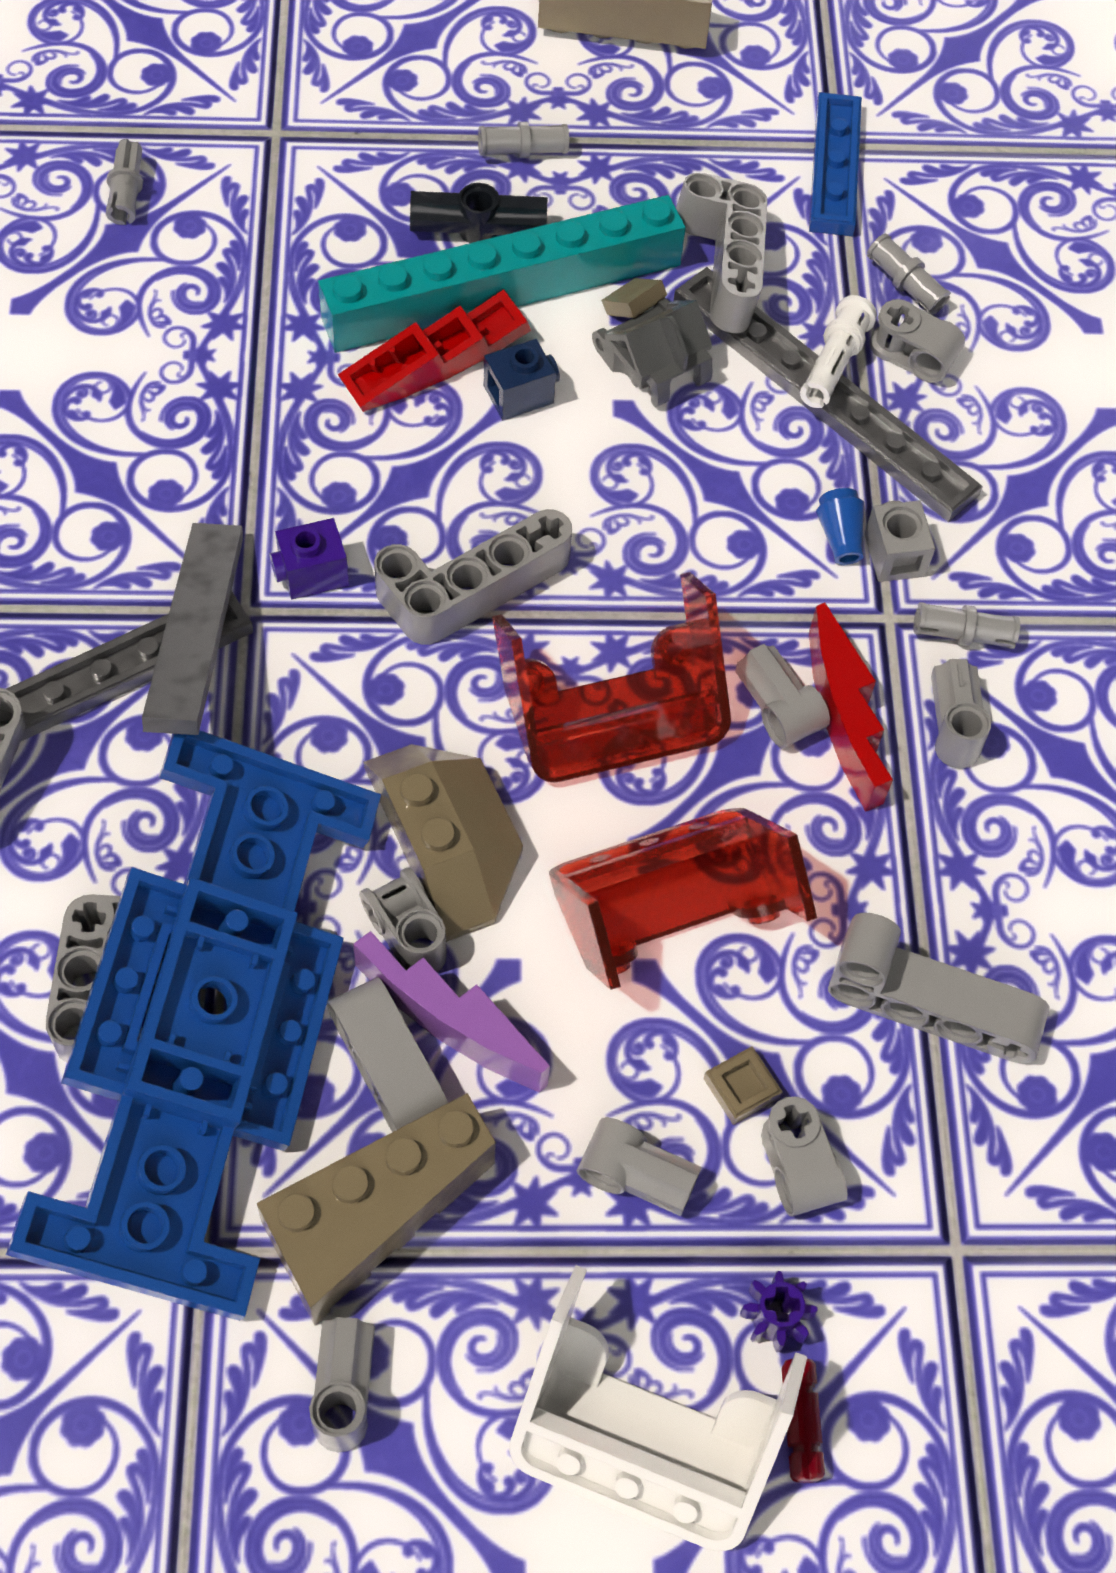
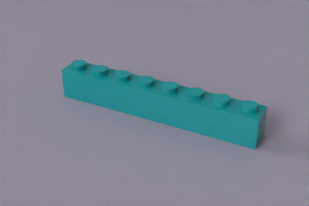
M665 195L318 280L321 319L334 352H341L391 339L415 322L423 331L458 306H461L466 314H468L503 289L514 304L519 307L680 266L686 227L670 196Z

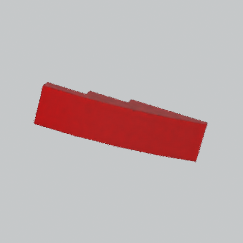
M503 289L468 314H466L461 306H458L423 331L417 322L413 323L340 372L338 376L358 406L365 412L408 397L449 379L483 361L484 355L505 348L532 330L526 318Z
M824 602L816 606L809 630L813 679L816 690L823 697L829 710L830 724L826 729L838 760L866 812L884 804L893 778L876 753L884 733V728L868 705L876 680Z

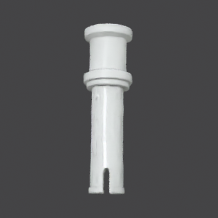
M850 295L843 298L836 308V319L827 325L823 335L825 346L800 390L801 399L808 406L822 408L824 403L826 405L829 403L833 390L842 376L850 357L857 355L862 350L866 340L865 333L874 326L877 319L874 305L864 297ZM864 313V317H863L862 321L860 322V321H859V318H860L861 314Z

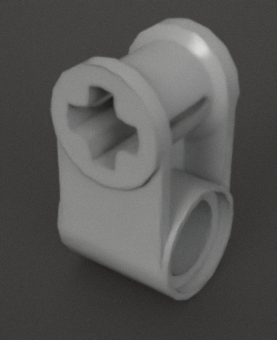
M893 299L881 307L878 316L880 327L873 331L870 339V348L877 357L889 361L929 383H937L944 379L965 346L964 334L956 325L941 320L902 299ZM902 314H904L905 319L903 323L900 324V326L898 327L900 317ZM892 335L890 345L886 347V341Z
M410 867L401 870L399 878L373 891L369 888L359 891L360 900L369 920L376 931L384 937L398 962L405 970L409 969L423 957L436 972L442 969L447 956L445 925L429 901L419 878ZM420 938L429 939L434 942L425 948H415L409 945L414 940Z
M796 1096L786 1097L778 1101L771 1109L769 1118L763 1125L761 1138L774 1173L776 1188L786 1213L793 1217L847 1200V1185L843 1170L837 1157L832 1152L819 1113L814 1105L806 1099ZM783 1121L787 1122L790 1129L800 1128L801 1133L798 1138L794 1137L791 1130L781 1131L780 1127Z

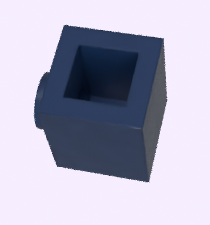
M537 339L484 355L483 386L502 421L554 403L555 383L560 380L559 369L554 357L551 354L546 355Z

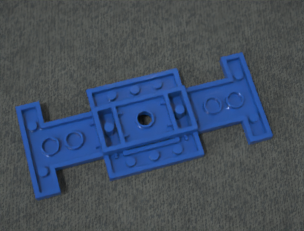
M199 730V735L172 734L158 777L210 795L184 884L131 867L126 877L61 1084L117 1100L86 1206H78L28 1191L24 1196L6 1255L240 1321L247 1312L260 1258L204 1242L232 1137L235 1136L281 1151H285L290 1146L344 937L296 922L298 913L294 911L316 833L364 848L370 840L381 794ZM167 942H168L167 949H166V952H165V955H164V958H163V962H162V965H161V968H160V972H159V975H158V978H157V981H156V985H155V988H154V991H153V995H152V998H151V1001H150V1004H149V1008H148V1011H147V1014H146V1018H145V1021H144V1024H143V1027H142V1031H141V1034H140V1037H139V1041H137L138 1036H139V1032H140V1029H141V1026H142V1022H143V1019H144V1016H145V1013H146V1009H147V1006H148V1003H149V999H150V996H151V993H152V990H153V986H154V983H155V980H156V977H157V973H158V970H159V967H160V963H161V960H162V957H163V954H164V950H165L166 944H167ZM205 988H213L221 992L226 999V1012L222 1014L206 1012L199 1004V991Z

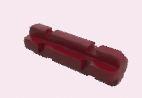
M793 1359L785 1360L781 1368L783 1383ZM807 1359L794 1414L787 1430L788 1447L793 1448V1453L789 1456L790 1477L792 1481L799 1483L818 1482L825 1475L824 1453L818 1451V1446L823 1442L819 1396L817 1392H813V1388L817 1384L816 1364L812 1359Z

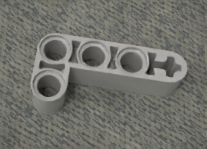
M692 173L686 176L676 209L686 227V233L716 240L710 303V319L712 323L725 332L741 333L747 330L763 288L767 196L763 190L749 183L706 173Z
M554 509L536 512L433 571L426 566L418 554L410 547L402 544L386 546L377 553L374 559L376 596L410 640L421 645H431L561 572L570 560L572 523L564 513ZM503 564H512L514 566H505ZM393 576H402V578H392V577H393ZM463 587H471V588H474V589L464 590V589H461V588H463ZM420 611H431L432 613L422 614V613H419V612H420Z
M859 913L852 917L828 986V992L832 997L846 1005L1005 1060L1018 1063H1029L1036 1060L1050 1008L1044 999L1033 993L898 948L897 944L901 929L895 922L882 915Z

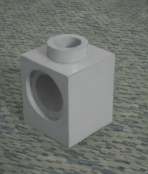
M921 500L909 502L889 501L882 505H874L866 527L865 538L878 582L925 577L935 551V546Z

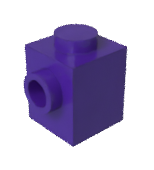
M334 518L275 531L278 551L270 553V561L276 582H286L291 600L349 586L347 556Z

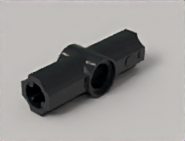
M480 182L465 186L460 193L411 191L410 231L459 233L464 241L473 243L494 238L497 235H506L547 225L548 197L499 195L494 187Z

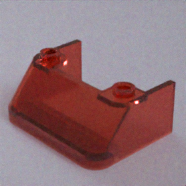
M691 572L680 574L686 622L666 627L654 638L651 646L653 669L558 691L555 675L546 663L538 659H525L522 639L502 614L492 616L505 693L528 763L538 777L547 782H562L708 747L718 743L725 737L731 725V713L716 594Z
M731 808L717 811L561 863L549 871L554 895L586 969L610 990L621 987L618 974L630 968V962L638 956L637 945L729 913H733L740 918H748L750 924L771 922L780 916L779 911L785 909L807 922L817 918L798 835L746 808Z

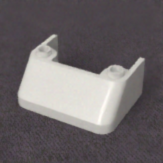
M576 1265L551 1319L510 1440L509 1451L513 1462L521 1471L529 1476L706 1549L726 1551L735 1548L742 1542L792 1420L807 1356L795 1353L777 1400L756 1391H736L724 1399L717 1418H713L603 1373L609 1356V1347L606 1339L593 1326L571 1318L587 1269Z

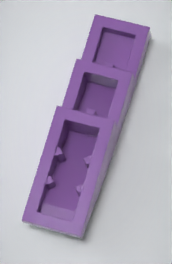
M371 931L353 944L355 966L369 980L376 977L380 978L397 1008L438 1040L484 1068L540 1093L548 1086L550 1065L477 984L458 997L424 957L405 970Z

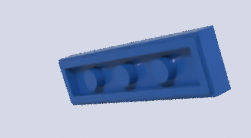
M819 92L816 107L809 232L853 236L862 103V97Z

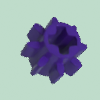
M777 1271L771 1285L767 1288L759 1281L754 1280L752 1282L749 1292L758 1303L745 1304L740 1311V1317L753 1319L755 1329L750 1338L752 1342L763 1337L773 1341L775 1351L781 1352L786 1338L790 1335L800 1343L806 1340L809 1332L800 1320L814 1318L818 1307L812 1304H805L802 1295L807 1286L805 1281L794 1286L784 1282L782 1272ZM773 1301L780 1303L781 1312L790 1313L785 1322L777 1321L776 1312L768 1310Z

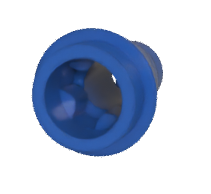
M851 488L830 490L820 496V506L816 509V514L832 549L835 563L839 565L857 563L864 558L862 549L864 501L858 498L857 491Z

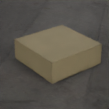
M634 278L601 301L607 315L635 319L656 305L658 301L664 299L667 296V292L662 280Z
M753 1046L709 1069L703 1077L733 1125L779 1100L783 1093Z

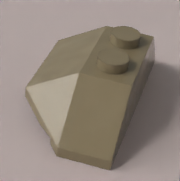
M411 744L364 761L365 771L375 792L381 794L380 803L407 862L423 885L429 901L443 920L446 930V942L494 924L522 854L523 844L481 758Z

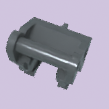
M664 298L658 301L653 309L639 315L635 319H630L609 330L601 328L592 333L595 349L612 372H620L627 375L636 388L643 389L650 386L652 391L651 402L654 407L669 401L672 379L694 369L693 380L697 386H701L712 379V357L707 352L711 350L712 343L697 300H676L670 303L669 300Z

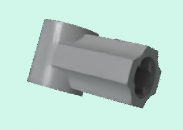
M762 644L750 650L742 660L737 662L735 672L761 708L764 727L777 746L785 748L826 728L830 724L829 710L821 694L811 685L803 687L774 645L766 646Z
M949 659L942 665L934 666L931 673L938 726L935 751L939 759L950 767L967 768L975 764L979 759L990 732L992 721L989 713L983 708L977 667L969 664L967 659Z
M605 1117L600 1119L576 1171L584 1181L602 1191L612 1194H622L626 1191L681 1216L702 1167L647 1143L643 1133L628 1123Z
M336 1317L332 1320L322 1321L315 1391L309 1406L310 1419L314 1435L319 1444L327 1450L337 1453L350 1451L358 1446L364 1439L368 1428L367 1404L375 1326L358 1318ZM336 1405L349 1406L356 1413L353 1421L348 1426L340 1429L326 1426L322 1422L324 1414Z

